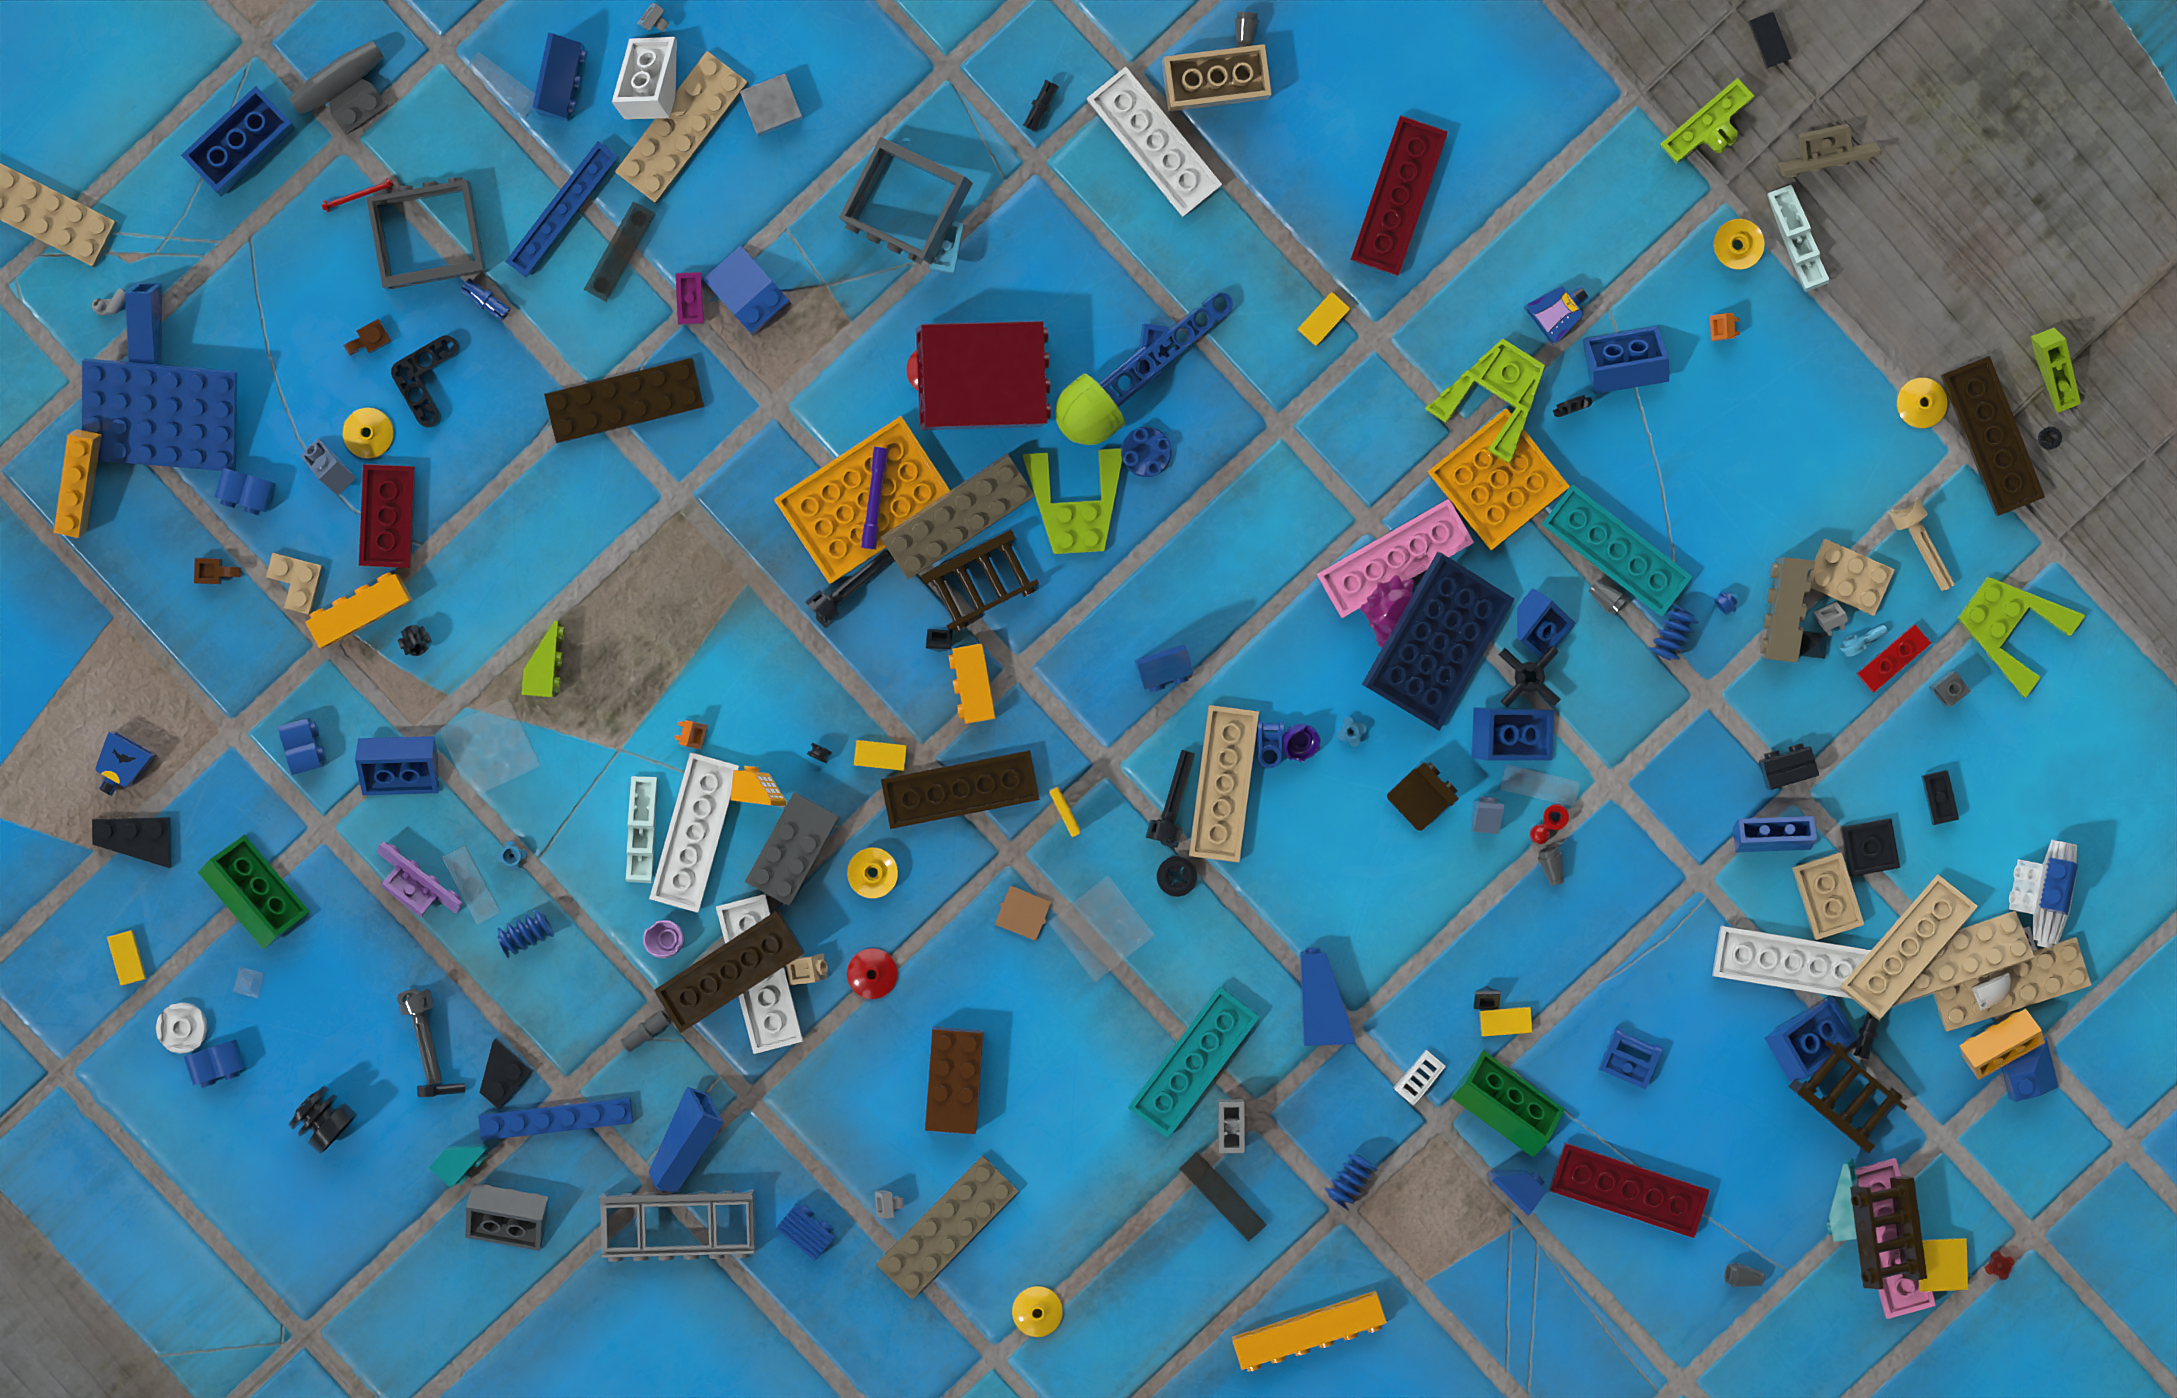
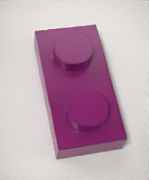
M675 273L678 325L704 324L702 273Z

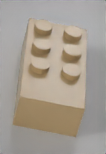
M1265 44L1165 56L1162 60L1168 112L1268 100L1271 96Z

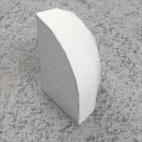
M2009 972L1971 988L1981 1011L2005 999L2011 985Z

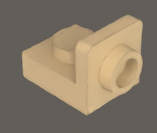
M824 954L797 958L786 966L789 985L812 983L827 979L828 966L824 959Z

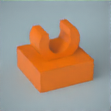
M1734 313L1710 316L1711 341L1734 339L1735 336L1740 335V331H1735L1734 323L1738 322L1739 318L1734 317Z
M689 720L678 722V725L682 726L683 730L681 736L675 735L674 738L679 741L680 745L701 750L708 725Z

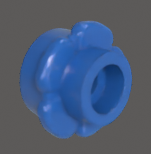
M1730 592L1718 593V597L1714 599L1717 607L1726 615L1731 611L1735 612V605L1737 604L1735 597Z

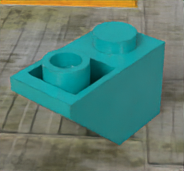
M485 1144L449 1146L432 1163L429 1169L450 1188L456 1184L461 1186L470 1176L467 1171L473 1165L478 1167L486 1159L487 1155L484 1152L489 1147Z

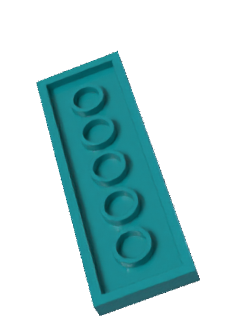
M1573 484L1570 485L1540 524L1660 617L1665 614L1693 577Z
M1218 986L1129 1104L1128 1109L1169 1138L1260 1017Z

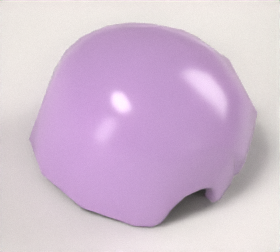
M656 921L644 932L643 944L646 951L654 957L670 958L676 955L683 947L684 934L680 926L672 921Z

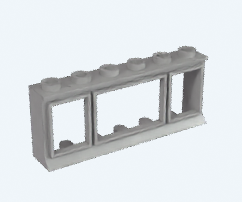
M731 1190L723 1191L722 1193L699 1191L697 1194H683V1192H677V1194H658L651 1192L646 1195H632V1193H623L619 1196H608V1193H603L599 1197L601 1210V1258L608 1257V1261H623V1257H633L634 1261L649 1260L648 1256H659V1260H673L674 1256L683 1255L686 1260L699 1259V1255H709L710 1259L725 1258L724 1254H735V1258H749L750 1254H754L756 1251L754 1190L733 1193ZM746 1204L747 1244L717 1245L716 1205ZM708 1205L709 1245L646 1247L645 1207ZM637 1207L638 1247L609 1248L608 1208Z

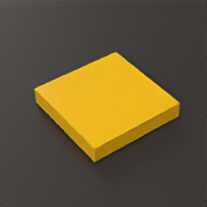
M1055 787L1049 790L1071 836L1074 837L1080 834L1081 830L1060 788Z
M1966 1239L1922 1240L1927 1279L1919 1280V1291L1968 1290Z

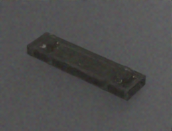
M634 201L632 202L584 288L585 291L607 303L656 214Z
M1198 1151L1179 1167L1181 1172L1248 1242L1267 1225Z

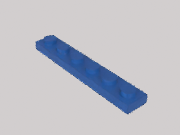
M597 141L505 262L527 278L619 157Z
M630 1097L478 1115L481 1141L633 1123Z

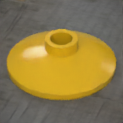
M1733 219L1724 223L1718 229L1714 237L1713 246L1717 258L1723 265L1731 269L1741 270L1749 268L1758 262L1763 254L1765 242L1761 230L1753 222L1746 219ZM1734 241L1741 242L1742 247L1740 250H1736L1733 247Z
M1916 378L1907 382L1897 396V410L1900 417L1908 425L1915 428L1934 426L1944 417L1947 410L1948 401L1944 389L1939 383L1929 378ZM1921 398L1928 400L1926 407L1920 405Z
M362 408L356 410L344 423V443L358 457H378L385 453L392 444L394 437L392 423L383 412L377 409ZM369 428L371 430L369 437L362 435L363 429Z
M866 848L856 853L850 860L847 877L850 886L859 895L866 898H879L889 893L895 886L898 878V868L895 860L888 852L879 848ZM870 868L877 869L878 875L876 877L869 876L868 871Z
M1033 1286L1023 1290L1016 1297L1012 1307L1015 1325L1024 1334L1032 1337H1043L1052 1333L1059 1326L1063 1314L1062 1304L1058 1296L1052 1290L1041 1286ZM1040 1309L1042 1315L1034 1317L1032 1314L1033 1310Z

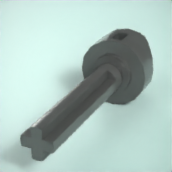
M415 989L403 991L397 996L401 1015H412L427 1084L441 1083L440 1069L427 1014L425 1013L434 1007L431 991L429 989L421 992Z

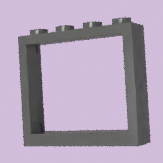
M880 137L839 219L847 224L845 227L847 230L855 234L862 231L867 234L865 238L876 244L883 241L888 244L886 248L897 254H901L904 251L909 254L908 258L920 265L923 261L932 265L973 182L962 174ZM890 155L955 185L922 250L858 220Z
M463 177L449 178L448 183L438 185V181L423 183L422 188L413 189V186H403L397 188L398 192L388 193V190H380L373 193V196L366 197L382 288L390 290L486 273L471 183L468 180H463ZM463 192L475 261L392 276L380 206Z

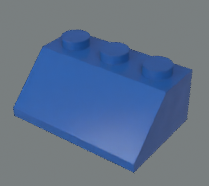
M548 32L532 106L539 115L569 121L570 115H574L577 103L576 100H573L575 90L579 91L582 76L579 75L580 66H584L587 59V51L584 50L582 43Z
M1658 326L1583 339L1587 369L1594 394L1669 382V357Z
M434 736L358 738L355 763L362 795L427 794L439 792L438 752Z

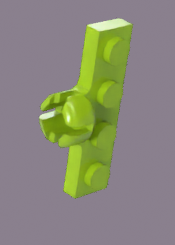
M1738 78L1735 79L1660 143V147L1676 164L1703 143L1709 145L1715 153L1725 151V146L1727 144L1731 146L1738 138V131L1731 125L1730 119L1754 99V95Z

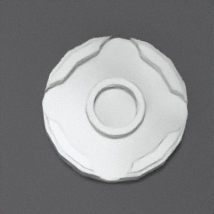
M184 1002L167 1007L158 1017L156 1024V1033L159 1041L169 1051L180 1054L191 1052L201 1046L206 1039L208 1031L207 1019L203 1012L195 1005Z

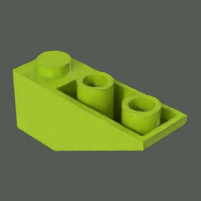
M554 621L523 669L521 695L555 697V692H560L561 678L557 677V668L562 666L563 652H559V643L564 641L565 627H561V621Z

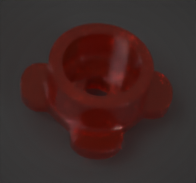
M1993 1251L1990 1255L1991 1260L1989 1264L1985 1266V1271L1987 1274L1997 1275L2000 1280H2006L2015 1263L2014 1259L2010 1256L2005 1257L2001 1255L1999 1251ZM1998 1263H2001L2002 1267L1998 1268Z

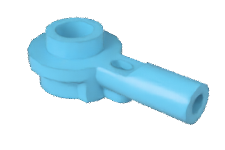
M1881 625L1861 637L1857 635L1846 637L1840 645V650L1848 657L1857 655L1867 649V646L1871 645V641L1887 634V628L1885 625Z

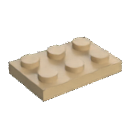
M1823 539L1814 560V570H1810L1807 576L1809 581H1811L1810 589L1871 616H1875L1895 569L1827 539Z
M1842 852L1792 867L1815 940L1864 925Z

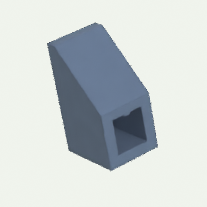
M319 438L309 445L301 455L317 478L338 496L356 479L349 468Z
M1480 796V801L1473 802L1471 831L1499 834L1504 804L1498 803V798Z

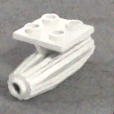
M2051 840L2043 864L2018 859L2017 866L2014 869L2013 889L2009 895V909L2033 914V940L2038 941L2037 946L2052 948L2053 944H2059L2070 913V907L2068 915L2045 911L2039 905L2042 903L2040 899L2043 898L2041 894L2044 893L2042 889L2045 888L2043 884L2046 883L2044 879L2047 878L2045 874L2048 873L2046 869L2049 868L2047 864L2050 863L2048 859H2062L2077 864V845Z

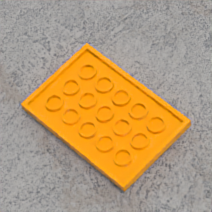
M900 416L775 498L774 501L828 583L832 584L885 549L886 546L882 542L881 536L948 493L950 489L902 416ZM874 447L888 448L889 452L880 504L876 550L861 548L871 483Z

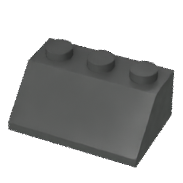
M473 1183L466 1206L465 1238L540 1251L548 1211V1196Z

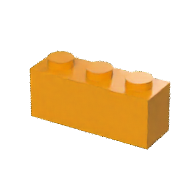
M983 644L953 648V654H949L948 657L950 668L956 669L957 679H953L955 695L960 694L962 704H957L959 719H964L965 724L995 719Z
M2024 1009L2011 1014L1999 1024L1991 1025L1986 1031L1976 1037L1968 1038L1959 1046L1963 1059L1977 1079L1980 1080L2041 1046L2045 1041L2042 1030L2029 1012Z

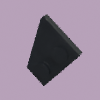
M496 1038L492 1042L479 1093L499 1109L533 1070Z

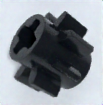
M416 625L407 626L401 631L403 638L398 639L399 646L404 650L405 655L410 654L412 656L424 654L428 650L426 644L432 642L424 626L419 628Z

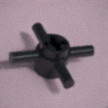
M1551 646L1536 663H1521L1509 650L1504 648L1498 655L1515 670V686L1500 702L1508 708L1523 691H1538L1555 706L1561 699L1544 684L1545 674L1543 669L1559 651ZM1526 670L1529 672L1533 671L1536 674L1534 682H1529L1528 684L1524 682L1526 676L1523 673Z

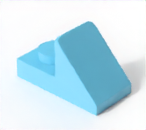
M953 221L932 265L929 264V270L954 275L964 223Z

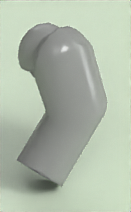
M119 288L112 299H95L92 302V309L101 316L118 313L125 303V291Z

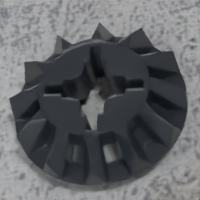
M1585 395L1557 404V409L1552 411L1555 417H1562L1590 407L1593 401L1591 397L1586 398Z
M1174 856L1167 858L1160 864L1157 871V882L1164 893L1180 897L1188 894L1195 887L1197 872L1194 865L1188 859ZM1181 867H1184L1181 876L1187 882L1176 881V883L1170 886L1173 877L1167 870L1177 872L1178 869L1180 870Z

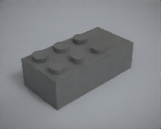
M794 792L745 882L790 906L840 816L807 797Z

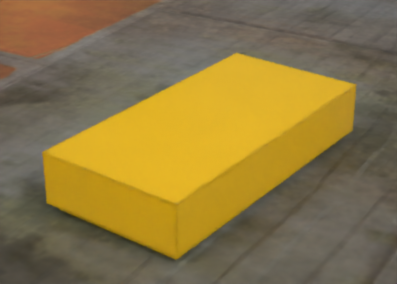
M1331 292L1297 330L1316 347L1350 308Z
M856 740L854 765L904 771L907 745Z
M131 930L107 937L120 986L147 979L134 931Z
M1531 1007L1479 1010L1481 1036L1533 1033Z

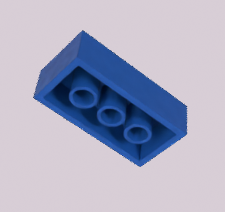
M255 86L181 156L222 197L287 137L295 127Z

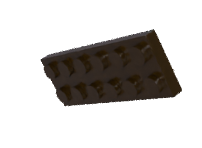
M1990 356L1942 374L1941 378L1995 516L2045 498Z
M693 358L544 394L557 444L705 408Z
M1030 750L881 779L890 829L1040 800Z
M777 910L662 984L654 992L678 1031L682 1033L805 954V951L781 912Z

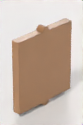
M1010 885L1004 902L1000 903L1001 910L995 925L1036 941L1042 924L1046 923L1045 917L1051 901Z

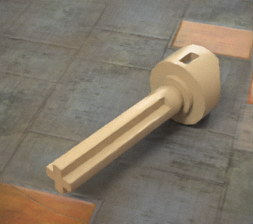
M1916 497L1915 503L1909 508L1902 510L1891 509L1888 513L1897 530L1908 528L1941 591L1954 586L1953 579L1921 523L1928 513L1919 497Z

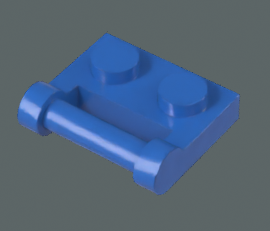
M1616 1027L1598 1069L1646 1089L1661 1056L1663 1047L1657 1044L1654 1046L1623 1033L1622 1029ZM1619 1042L1650 1055L1648 1062L1618 1050Z

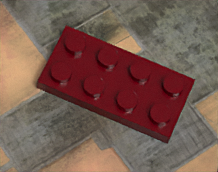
M363 464L359 566L411 568L415 489L414 466Z

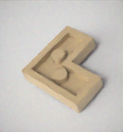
M272 553L266 577L290 583L284 608L308 615L311 614L323 566Z

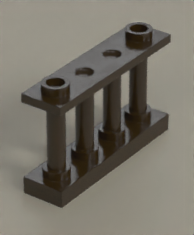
M1011 529L921 575L925 585L931 583L932 587H936L953 620L952 623L946 625L948 630L954 628L955 632L969 626L968 620L1019 594L1025 597L1037 591L1035 586L1039 584L1038 580L1035 579L1032 582L1028 580L1012 548L1014 546L1012 541L1016 537ZM999 549L1000 552L1003 551L1021 586L1008 594L989 559L991 557L990 552ZM974 560L981 564L998 599L987 605H984L967 572V569H969L967 564ZM951 572H954L955 575L958 574L975 608V611L963 617L944 582L946 580L944 576Z
M1827 1040L1824 1044L1833 1052L1808 1082L1805 1081L1801 1084L1794 1079L1788 1087L1856 1145L1870 1153L1875 1147L1868 1140L1871 1137L1869 1134L1894 1104L1904 1111L1907 1109V1106L1901 1101L1903 1096L1892 1087L1890 1090H1887L1848 1056L1850 1051L1839 1042L1834 1045ZM1840 1059L1844 1060L1851 1066L1850 1069L1826 1097L1823 1096L1819 1099L1815 1095L1817 1092L1816 1088ZM1860 1074L1869 1083L1844 1113L1841 1111L1837 1114L1832 1110L1835 1107L1834 1103L1856 1076ZM1878 1089L1886 1096V1099L1862 1127L1855 1129L1850 1125L1853 1122L1852 1118L1875 1090Z
M1914 1177L1890 1178L1891 1188L1871 1192L1870 1187H1850L1863 1288L1884 1289L1883 1278L1899 1274L1903 1275V1279H1927ZM1892 1198L1894 1213L1874 1218L1873 1202ZM1896 1223L1898 1238L1878 1243L1876 1228ZM1899 1249L1901 1264L1881 1268L1879 1253Z

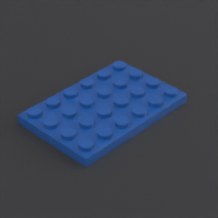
M86 358L82 360V430L102 434L98 461L223 471V468L236 470L237 371Z

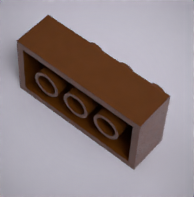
M933 1027L925 1131L976 1134L984 1030Z

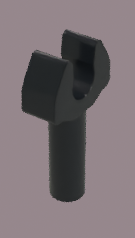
M465 1083L417 1086L418 1097L465 1093Z

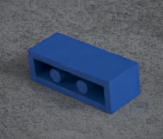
M1814 816L1738 819L1733 827L1735 853L1811 850L1817 841Z

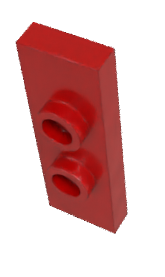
M1913 624L1856 674L1869 690L1874 693L1926 649L1931 642L1916 624Z

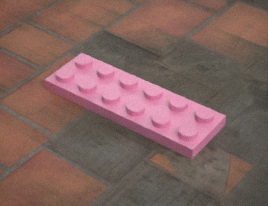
M1447 499L1316 575L1338 614L1343 618L1359 609L1362 604L1368 602L1367 597L1377 588L1379 582H1389L1395 575L1401 581L1411 579L1428 569L1437 551L1450 557L1474 542L1451 501Z
M1895 1158L1856 1168L1859 1186L1870 1187L1871 1192L1891 1188L1890 1178L1901 1176ZM1892 1198L1873 1202L1874 1218L1894 1213ZM1896 1223L1876 1228L1878 1243L1898 1238ZM1899 1249L1879 1253L1881 1268L1901 1264ZM1902 1274L1883 1278L1884 1289L1878 1290L1884 1315L1887 1319L1936 1306L1932 1291H1919V1280L1903 1279Z

